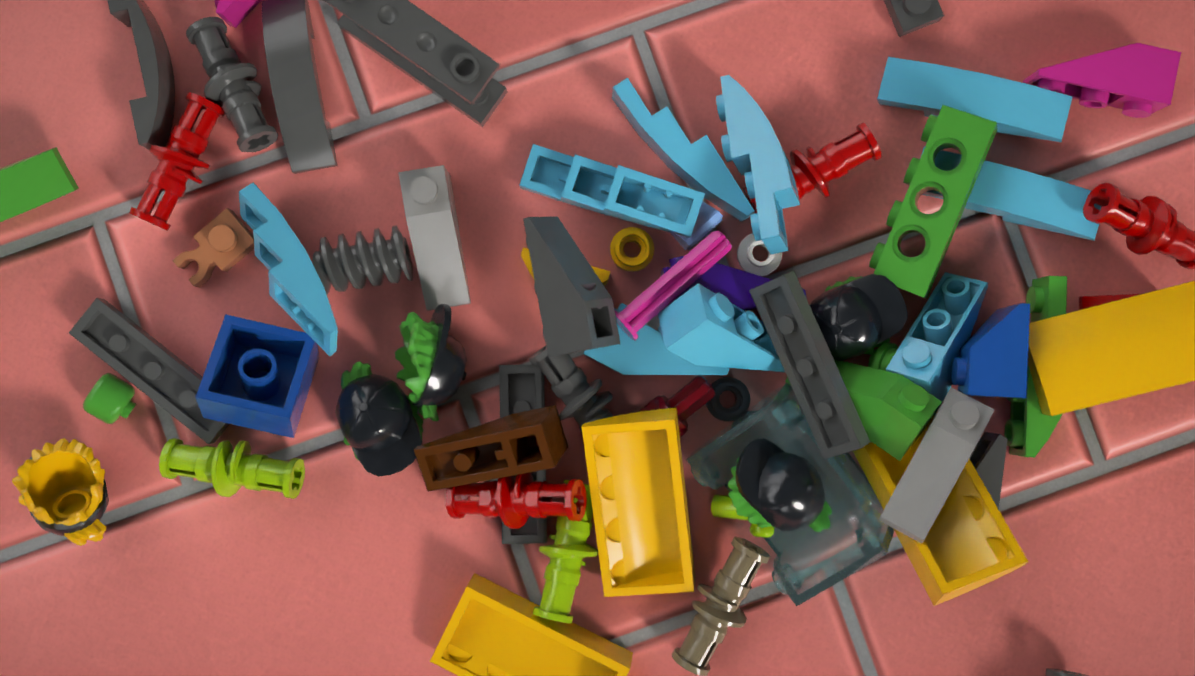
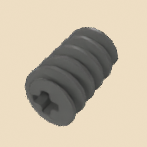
M397 225L392 226L390 240H385L379 228L374 229L373 241L371 243L367 242L362 231H358L356 233L355 245L352 246L349 245L344 234H339L337 248L333 249L328 239L321 237L319 251H315L313 254V266L325 288L326 294L330 292L331 285H333L336 291L345 292L349 281L355 289H363L367 278L373 286H380L383 283L384 273L390 283L395 284L400 281L402 270L408 280H413L412 261L407 240L402 236Z

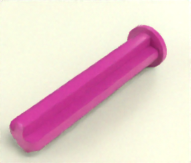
M719 230L710 233L620 313L614 310L616 322L632 340H637L639 337L636 332L731 250L732 245L726 236Z

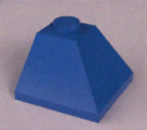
M1019 303L997 309L960 348L959 358L955 357L953 359L951 368L952 384L958 385L959 392L970 396L1026 398L1030 322L1029 303Z

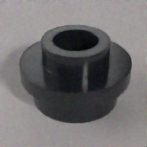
M723 377L711 384L716 394L714 398L706 403V406L712 416L721 421L730 422L740 419L747 412L750 405V393L743 382L736 378ZM727 390L731 391L735 396V402L729 408L723 407L719 401L721 393Z

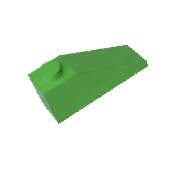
M834 360L869 440L900 461L919 438L942 401L903 375ZM787 377L785 382L791 385Z

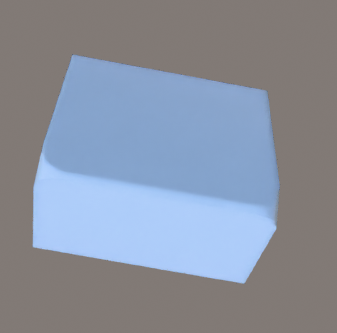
M702 201L691 237L674 233L670 234L685 251L687 249L690 250L722 222L723 215Z

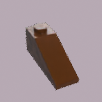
M552 405L514 413L417 446L414 452L427 491L429 492L555 468L567 450L568 444L557 407Z

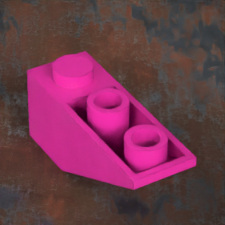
M1134 43L1041 68L1024 79L1023 83L1072 96L1074 99H1079V104L1084 107L1105 108L1111 106L1123 109L1122 114L1126 116L1146 118L1151 116L1152 113L1171 105L1181 52Z

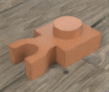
M226 208L193 236L200 244L198 248L183 252L172 261L177 267L185 269L192 261H196L199 270L197 274L188 280L193 286L200 288L210 279L215 266L227 272L254 249V236L233 210Z

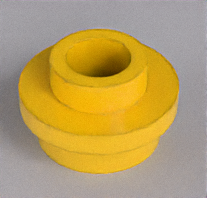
M624 228L612 239L610 245L611 258L622 270L629 272L642 270L648 266L653 258V240L646 231L640 228ZM629 242L637 243L640 247V254L635 258H630L624 253L623 248Z

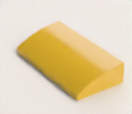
M1195 280L1030 322L1028 365L1042 414L1055 416L1195 381Z
M935 415L932 416L919 438L900 461L871 441L863 448L853 451L883 510ZM970 459L967 461L922 544L894 529L934 606L996 580L1029 562Z
M677 408L628 413L582 424L604 597L694 592L695 568Z
M474 573L430 662L457 676H627L631 668L633 652L573 622L572 624L538 617L533 614L534 607H539V605Z

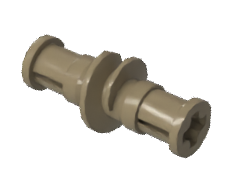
M735 536L731 544L734 548L723 569L718 571L714 579V586L698 585V591L707 599L705 602H692L694 610L698 613L690 624L691 629L681 648L676 647L672 653V658L676 663L699 676L708 675L711 669L708 663L718 644L723 642L728 632V626L741 628L745 625L747 618L739 608V605L751 590V583L761 564L768 563L771 557L761 547Z

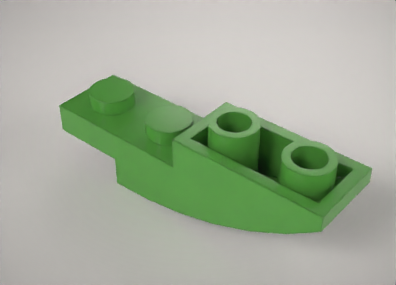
M57 147L0 168V222L69 194L79 188Z
M1046 276L1032 280V286L1029 287L1026 295V303L1030 304L1031 322L1066 313L1067 276ZM1028 366L1026 398H1007L1008 401H1011L1010 419L1005 424L1004 437L1008 439L1007 446H1010L1009 454L1035 457L1051 436L1062 414L1055 416L1042 414Z

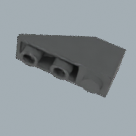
M558 217L524 218L526 244L530 253L535 280L534 287L538 297L543 324V337L546 341L548 357L620 344L612 297Z

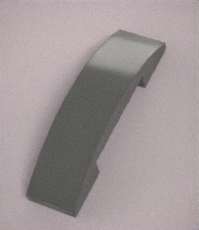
M107 0L110 14L127 27L132 26L147 97L129 100L138 143L148 150L153 145L166 147L174 118L175 83L172 62L163 33L154 15L143 0Z
M308 0L262 1V26L269 79L291 170L296 174L338 166L330 123L326 120L312 45V39L315 38Z

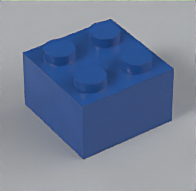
M225 314L195 397L203 418L294 438L318 364V344L305 332Z

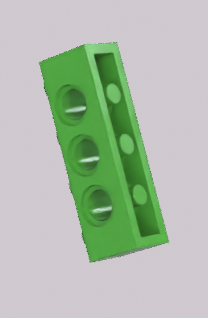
M942 105L938 116L932 114L929 116L921 136V141L927 142L921 159L913 157L903 181V183L909 185L903 202L898 200L894 202L886 225L892 227L886 244L879 242L871 257L869 267L875 269V275L886 276L897 288L923 298H928L998 130L997 122ZM953 148L962 155L959 165L949 171L937 168L935 166L937 154L943 149ZM931 190L941 193L943 195V205L939 211L933 214H924L919 211L918 200L923 193ZM917 232L922 234L926 242L923 252L916 257H906L901 251L902 239L909 233Z

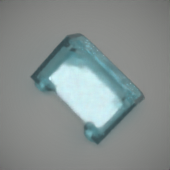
M785 383L696 449L687 458V461L691 465V472L694 478L702 486H709L717 490L725 485L729 492L732 491L728 487V482L733 478L731 468L737 466L738 457H740L744 448L755 439L765 438L785 452L805 458L815 467L821 476L825 499L832 509V514L828 515L830 519L829 529L815 532L811 527L807 526L799 530L784 532L774 528L775 533L773 536L764 537L777 554L773 563V581L779 591L788 595L794 604L798 606L887 555L894 529L878 520L883 512V508L864 472L851 455L847 452L828 459L823 458L792 386Z

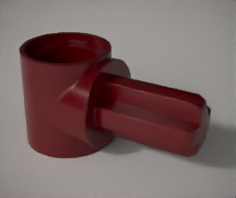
M700 375L696 376L671 398L668 399L664 395H658L638 412L677 408L681 438L688 431L686 419L714 398L716 393L708 380Z

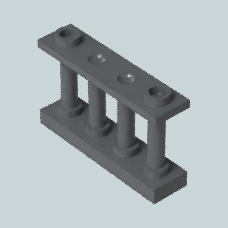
M323 0L343 14L337 22L343 31L482 128L507 94V88L492 78L500 67L499 63L410 1Z

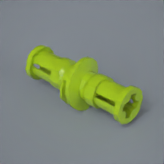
M172 438L165 443L159 460V470L162 477L174 479L177 476L196 478L200 482L212 483L216 493L222 497H231L237 493L241 486H244L249 490L255 491L270 490L282 492L284 497L295 499L302 489L305 478L303 459L294 457L290 461L269 458L267 455L255 453L251 455L250 443L244 440L238 442L233 452V446L229 440L220 442L217 447H198L185 445L182 440Z
M564 479L563 483L568 484L570 480ZM584 484L587 493V505L582 520L570 521L567 516H558L556 535L550 534L549 537L554 540V544L539 547V552L549 557L550 562L545 569L544 579L546 581L540 606L534 607L533 614L538 617L572 624L573 615L570 614L575 589L579 584L581 565L586 566L583 558L595 557L598 554L596 548L586 543L591 532L593 515L588 484Z

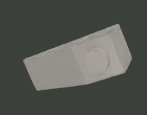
M444 165L398 172L406 221L427 311L435 310L440 304H448L450 307L471 304L450 173Z
M951 387L878 520L922 544L974 451L995 409Z

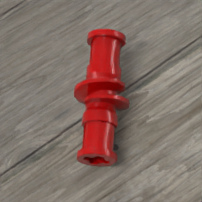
M188 92L185 98L189 103L178 125H174L167 147L156 145L150 147L149 152L159 160V163L147 180L149 184L137 208L131 207L129 211L130 214L167 231L171 226L167 221L179 197L182 198L186 190L187 180L189 179L201 185L203 180L192 170L194 167L209 169L210 165L198 158L205 151L209 143L207 140L218 117L223 118L225 116L222 107L191 92ZM205 110L195 132H191L201 111ZM165 191L154 215L151 216V212L161 192Z
M862 122L857 125V131L835 143L831 142L823 146L817 153L811 147H807V157L797 149L791 151V170L796 182L799 200L814 189H817L825 198L829 197V181L843 177L849 173V170L871 158L874 161L882 158L880 147L865 123ZM744 187V193L755 213H757L755 198H749L747 188Z
M1111 183L1099 184L1088 194L1083 207L1084 217L1092 223H1105L1116 232L1125 235L1126 244L1130 251L1143 255L1155 250L1161 254L1176 258V262L1184 268L1195 269V231L1187 228L1182 222L1177 220V211L1170 204H1167L1157 196H1146L1140 201L1133 198L1130 199L1122 195L1117 186ZM1094 204L1101 206V209L1095 208Z
M529 472L518 474L517 477L513 475L502 477L498 480H487L484 483H471L447 488L445 506L449 516L454 519L463 518L466 514H478L485 517L500 516L504 525L510 529H519L526 524L530 516L533 518L567 516L570 521L582 520L586 511L587 493L585 485L580 479H572L568 484L533 481V476ZM461 496V500H455L454 497ZM470 496L479 497V500H470ZM552 498H565V502H552Z

